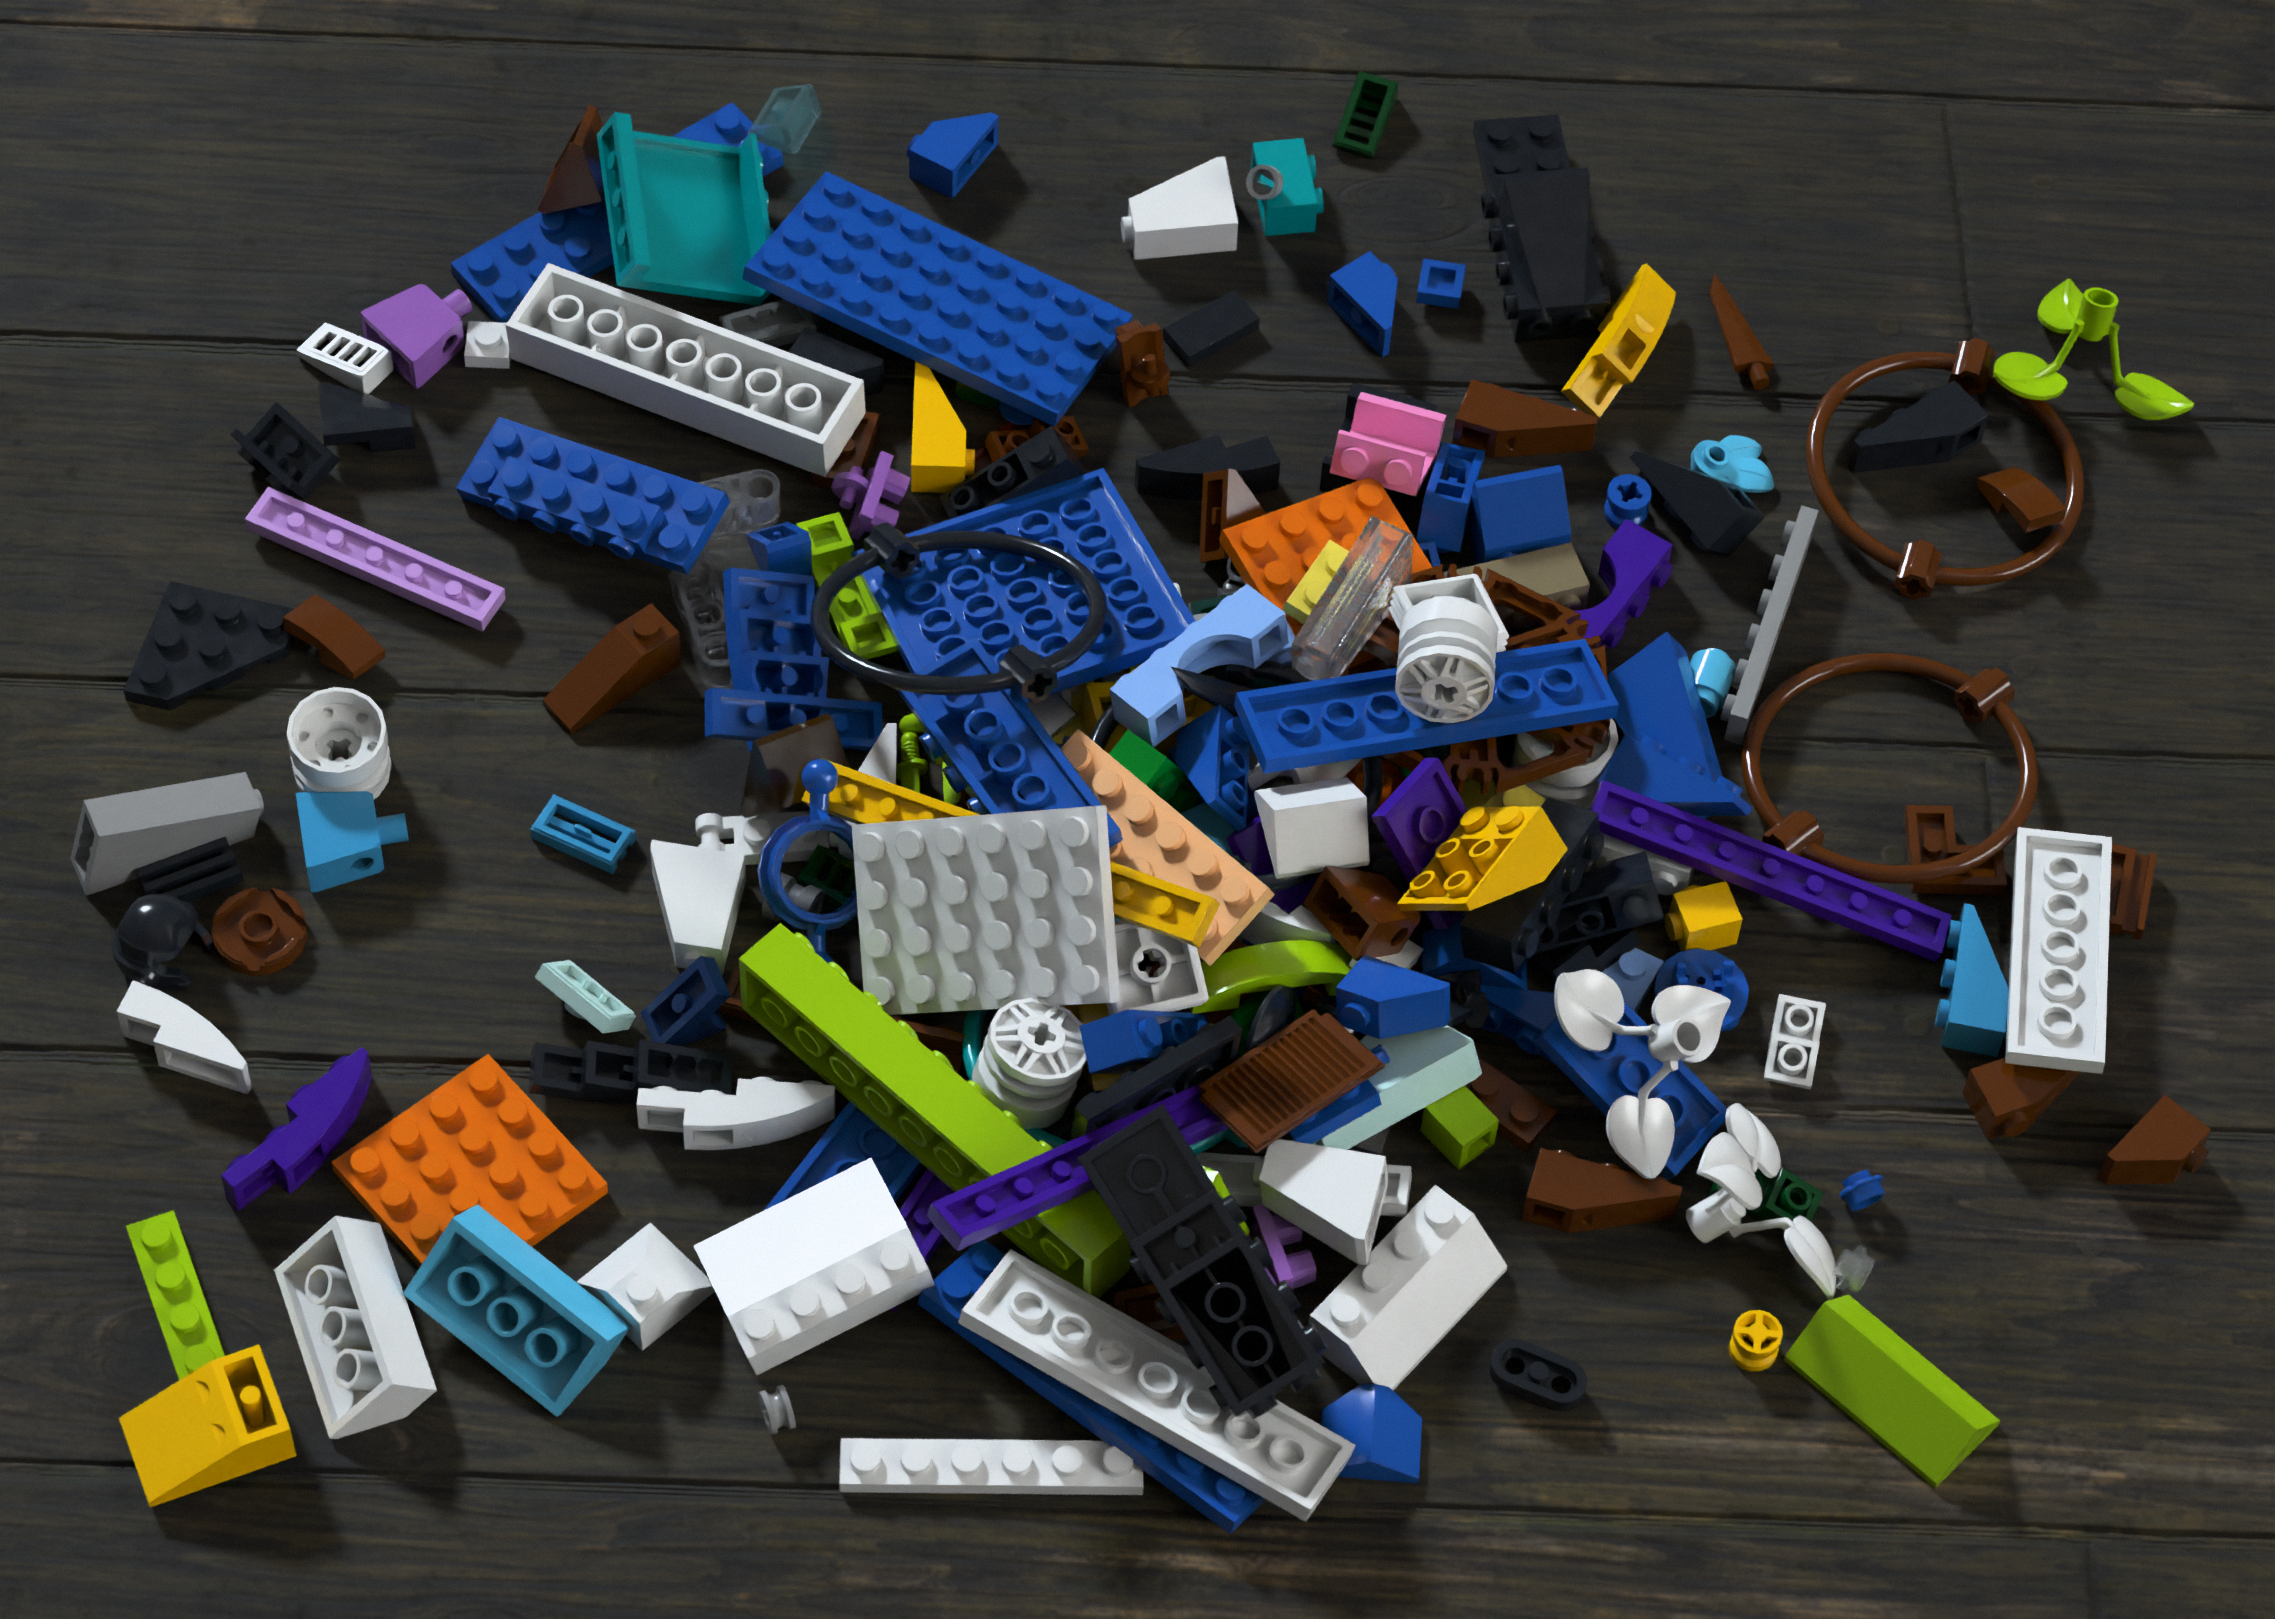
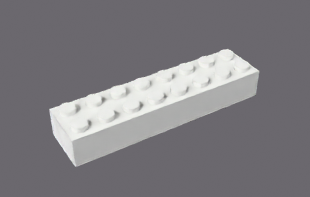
M550 263L546 265L505 325L510 358L812 473L819 474L825 478L866 413L864 380Z

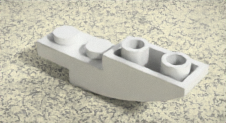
M768 1077L738 1078L736 1095H726L717 1090H705L702 1092L677 1091L668 1086H657L653 1089L639 1088L636 1104L639 1129L683 1132L684 1148L688 1150L739 1149L788 1139L813 1130L835 1119L836 1111L835 1086L824 1085L812 1080L800 1083L778 1082Z

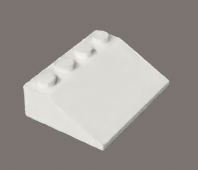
M872 1158L694 1245L756 1375L919 1295L924 1289L935 1286L929 1268Z

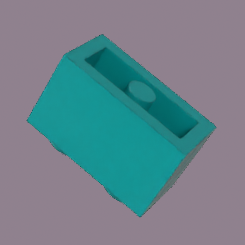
M1304 138L1254 142L1252 145L1251 169L1257 165H1270L1279 170L1284 180L1283 189L1277 197L1271 200L1257 199L1264 236L1315 232L1317 214L1323 213L1324 202L1322 189L1320 187L1314 188L1313 180H1316V162L1314 155H1307ZM1261 174L1258 181L1273 188L1274 182Z

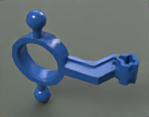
M814 759L806 764L801 775L802 784L806 791L810 793V814L794 817L775 829L762 848L757 872L761 895L773 914L793 928L806 930L807 939L813 945L815 953L829 963L833 962V960L825 952L826 930L840 928L858 916L856 886L854 892L843 906L832 913L818 915L805 912L790 900L783 888L780 872L785 852L794 840L806 832L820 830L833 833L847 843L853 853L852 826L841 818L828 815L829 793L837 786L839 778L837 769L828 760Z

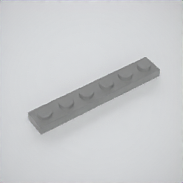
M1801 505L1796 522L1787 520L1780 546L1787 548L1785 555L1776 554L1768 577V580L1775 582L1773 590L1764 588L1756 613L1763 616L1761 625L1752 623L1744 648L1751 651L1749 660L1740 658L1732 683L1739 686L1737 695L1728 693L1720 720L1728 722L1724 737L1726 741L1742 745L1813 536L1819 510Z

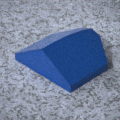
M1379 1384L1358 1385L1322 1410L1321 1425L1355 1444L1350 1459L1337 1477L1407 1483L1419 1482L1422 1417L1390 1387Z

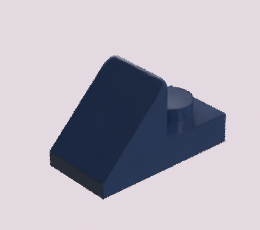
M699 956L640 1013L653 1042L682 1046L715 1035L726 1029L718 1008L731 995L715 959Z

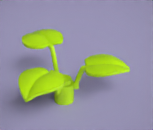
M2070 278L2051 290L2041 301L2037 311V317L2045 327L2057 333H2070L2055 361L2047 365L2043 359L2036 355L2024 352H2011L1999 357L1993 368V377L2008 391L2031 400L2053 399L2060 396L2067 387V380L2056 371L2060 369L2077 337L2080 336L2088 341H2100L2103 339V336L2109 335L2113 383L2119 387L2115 391L2114 400L2122 409L2142 419L2162 420L2186 413L2195 404L2170 386L2151 376L2129 373L2125 376V379L2122 377L2117 338L2120 325L2113 322L2119 302L2118 297L2111 291L2103 288H2089L2083 294Z

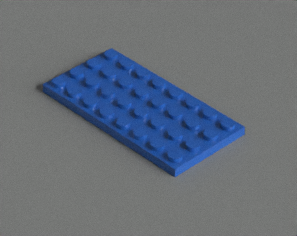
M827 171L745 265L742 278L755 286L1054 427L1117 345L1115 329L1118 326L1130 323L1133 314L1113 304L1107 303Z

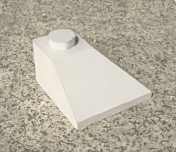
M651 1222L577 1281L580 1286L631 1325L626 1335L642 1351L715 1292L710 1279Z

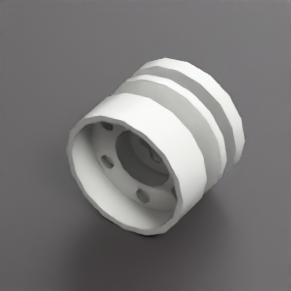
M1448 596L1425 599L1409 608L1401 619L1395 683L1397 697L1407 710L1420 718L1441 723L1469 720L1484 712L1493 700L1498 628L1492 615L1477 603L1464 598Z
M340 687L316 691L299 702L289 717L287 739L293 774L300 792L368 791L373 794V799L377 798L389 782L391 771L387 727L379 706L371 697L355 689Z
M1036 998L1014 1000L998 1010L991 1021L988 1034L984 1040V1046L979 1053L972 1072V1081L983 1088L989 1101L1002 1112L1007 1110L1013 1113L1020 1120L1024 1129L1045 1128L1062 1118L1071 1102L1077 1087V1081L1087 1061L1079 1026L1083 1025L1082 1022L1068 1009L1062 1006H1048L1050 1004L1046 1000Z

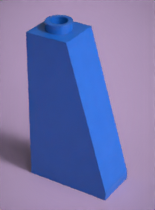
M1666 631L1607 675V682L1619 704L1616 718L1614 719L1624 734L1639 742L1642 741L1644 736L1652 738L1668 749L1665 756L1677 762L1681 756L1691 759L1706 769L1703 774L1704 777L1716 782L1717 778L1722 776L1687 652ZM1697 816V817H1700V818L1705 819V818H1708L1709 816Z

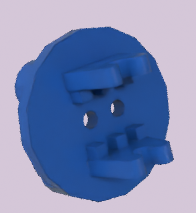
M1699 948L1680 951L1667 959L1657 972L1654 987L1655 998L1666 988L1677 985H1690L1714 991L1730 999L1731 1003L1723 1019L1721 1031L1734 1029L1746 1010L1749 987L1745 975L1733 960L1717 951Z

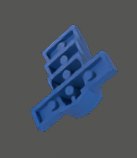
M729 568L723 571L725 626L733 689L710 688L705 691V737L744 740L751 753L753 741L827 713L833 718L843 749L870 751L882 732V703L826 698L829 657H821V648L814 638L810 624L815 576L741 568Z

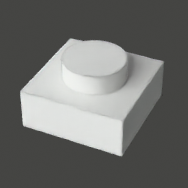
M468 321L464 352L465 367L510 368L511 358L506 323Z

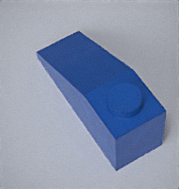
M1442 442L1424 495L1416 538L1417 543L1435 541L1437 552L1439 553L1460 552L1467 529L1473 483L1479 480L1485 456L1484 450Z

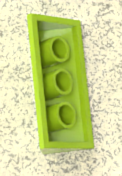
M1849 1294L1824 1302L1784 1357V1361L1934 1488L2000 1423L1997 1417Z

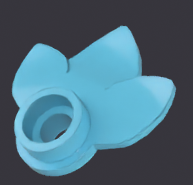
M1730 435L1720 442L1704 440L1699 442L1691 453L1692 470L1737 485L1743 492L1763 493L1772 491L1774 488V481L1769 468L1761 460L1757 459L1762 452V446L1748 437Z

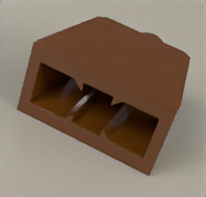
M1335 866L1324 867L1303 902L1355 961H1359L1363 955L1376 958L1398 954L1421 920V911H1402L1397 903L1403 895L1383 875Z

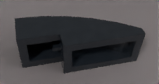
M1216 435L1136 459L1134 487L1137 493L1171 499L1202 500L1203 473L1233 469L1238 472L1252 494L1256 495L1278 489L1281 462L1267 436L1225 448L1220 436Z

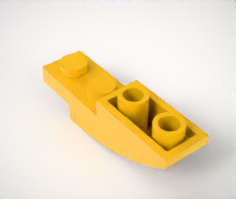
M1643 264L1597 328L1601 335L1561 390L1573 404L1586 414L1600 418L1621 387L1634 381L1656 346L1670 317L1676 292L1648 264Z

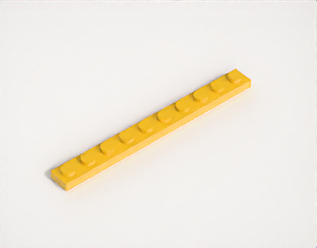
M829 761L837 769L839 778L837 786L829 793L828 814L852 823L870 824L980 815ZM805 791L801 801L810 807V793ZM1110 861L1114 918L1200 948L1220 905L1213 897Z

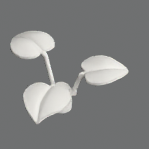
M1591 969L1561 973L1556 980L1554 1004L1559 1023L1572 1042L1588 1051H1601L1609 1046L1613 1032L1617 1035H1647L1649 1037V1052L1655 1059L1663 1062V1067L1639 1089L1638 1098L1631 1095L1618 1098L1610 1107L1606 1119L1607 1136L1617 1155L1643 1178L1654 1179L1662 1171L1670 1155L1674 1141L1675 1124L1669 1105L1660 1098L1648 1099L1649 1093L1670 1072L1678 1069L1679 1060L1687 1063H1697L1711 1055L1718 1042L1723 1019L1731 1000L1714 991L1697 986H1672L1661 991L1653 1002L1651 1013L1655 1024L1649 1026H1622L1617 1022H1619L1624 1013V999L1619 986L1612 978L1600 971Z
M1740 1103L1732 1104L1727 1108L1725 1116L1728 1133L1722 1132L1711 1139L1704 1150L1697 1170L1698 1175L1715 1182L1723 1189L1687 1209L1686 1218L1692 1232L1700 1241L1708 1243L1727 1231L1736 1238L1746 1232L1781 1228L1785 1230L1784 1240L1794 1258L1827 1296V1301L1833 1299L1836 1288L1835 1260L1828 1242L1807 1218L1799 1215L1793 1219V1222L1789 1218L1783 1217L1741 1223V1218L1746 1215L1745 1208L1754 1210L1762 1202V1190L1754 1173L1759 1168L1768 1178L1776 1176L1781 1167V1158L1778 1146L1766 1126Z

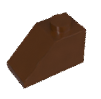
M2164 1095L2106 1156L2098 1179L2105 1185L2172 1184L2185 1170L2191 1174L2194 1173L2206 1159L2209 1151L2204 1146L2211 1129L2168 1096Z

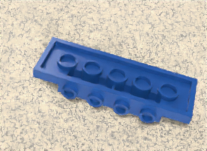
M498 417L455 488L461 498L495 509L507 519L515 521L521 518L533 522L535 526L547 533L559 531L570 535L574 540L585 546L597 544L608 548L612 553L623 559L635 557L685 575L689 574L730 503L726 492L502 417Z
M975 637L913 674L945 677L976 676L999 672V667ZM1014 689L973 695H930L898 690L899 695L923 727L925 734L919 737L923 748L931 760L935 761L940 757L944 760L947 767L943 769L947 781L956 793L965 789L971 797L970 800L966 801L971 812L986 815L1102 806ZM1107 812L1109 848L1121 842L1123 837L1120 828Z

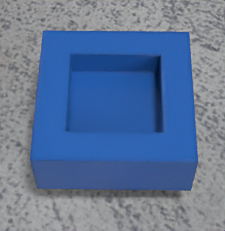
M1423 258L1416 303L1459 309L1466 265Z

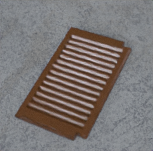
M1312 1009L1200 1083L1197 1088L1200 1093H1203L1199 1098L1200 1102L1249 1149L1257 1154L1385 1068V1064L1329 1013L1320 1016L1316 1010Z

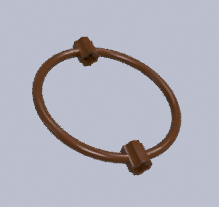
M1973 338L1969 341H1960L1956 354L1928 351L1904 352L1869 361L1844 375L1828 390L1815 409L1809 424L1806 438V464L1811 486L1819 504L1835 527L1853 545L1880 564L1896 571L1893 586L1900 591L1901 596L1917 600L1921 597H1930L1935 583L1951 586L1989 585L2022 576L2048 561L2064 545L2073 532L2082 510L2084 498L2083 467L2078 449L2070 432L2061 418L2045 400L2023 398L2008 391L1997 382L1996 378L1993 377L1994 366H1992L1996 352L1989 347L1987 341ZM1909 369L1951 371L1948 383L1955 380L1970 396L1979 393L1984 394L1988 383L2003 390L2027 407L2039 419L2053 438L2060 452L2066 475L2064 506L2067 508L2064 520L2056 523L2050 534L2028 553L2014 560L1988 567L1950 568L1939 566L1942 553L1936 550L1933 543L1920 539L1917 542L1905 543L1901 554L1890 549L1864 531L1849 516L1829 483L1824 464L1823 445L1830 418L1839 404L1852 391L1864 383L1891 372Z
M1864 653L1827 660L1813 665L1784 681L1768 695L1753 715L1742 745L1741 764L1746 791L1759 817L1770 829L1763 834L1762 842L1857 879L1888 884H1914L1949 878L1969 871L1997 855L2015 838L2018 827H2023L2033 808L2038 789V766L2032 741L2020 719L2007 705L2013 700L2015 689L2008 680V676L1997 667L1992 670L1985 668L1975 677H1971L1958 669L1922 657L1894 653ZM1866 671H1891L1930 678L1957 689L1953 702L1959 708L1961 716L1971 724L1975 722L1983 723L1992 715L2001 724L2009 736L2018 758L2020 776L2017 797L2013 808L1999 828L1987 839L1959 855L1940 861L1916 865H1885L1852 859L1820 846L1823 843L1824 832L1820 829L1817 819L1808 811L1798 812L1795 810L1784 818L1771 801L1765 789L1760 770V750L1769 724L1780 709L1797 694L1821 681L1833 677Z

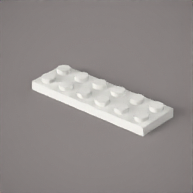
M2022 827L2017 829L2015 838L2005 1063L2097 1074L2103 1073L2106 1047L2112 837Z

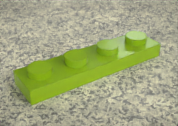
M174 1210L127 1225L128 1236L178 1380H181L208 1362L224 1357L225 1354Z

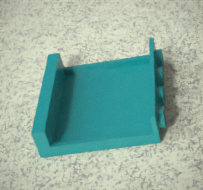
M614 112L597 133V142L617 286L760 306L770 295V292L742 279L745 265L774 233L769 224L767 210L769 196L768 192L764 189L762 177L763 157L758 150L756 134L750 133L739 147L633 131L631 114Z

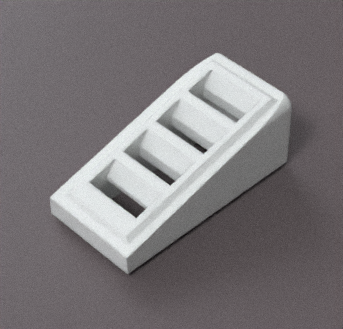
M324 323L296 350L297 356L348 388L370 394L394 370L391 351L377 343L328 323ZM327 339L331 341L323 350H316ZM338 346L342 348L334 357L330 355ZM349 354L354 355L347 362L343 361ZM361 361L365 362L361 367L357 366Z

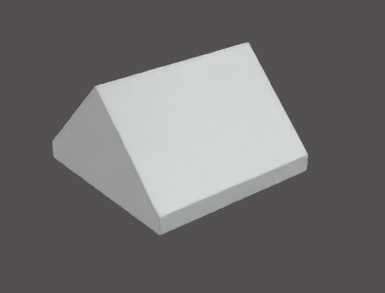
M1347 777L1255 790L1254 797L1276 879L1322 872L1325 866L1353 868L1369 864L1367 798Z

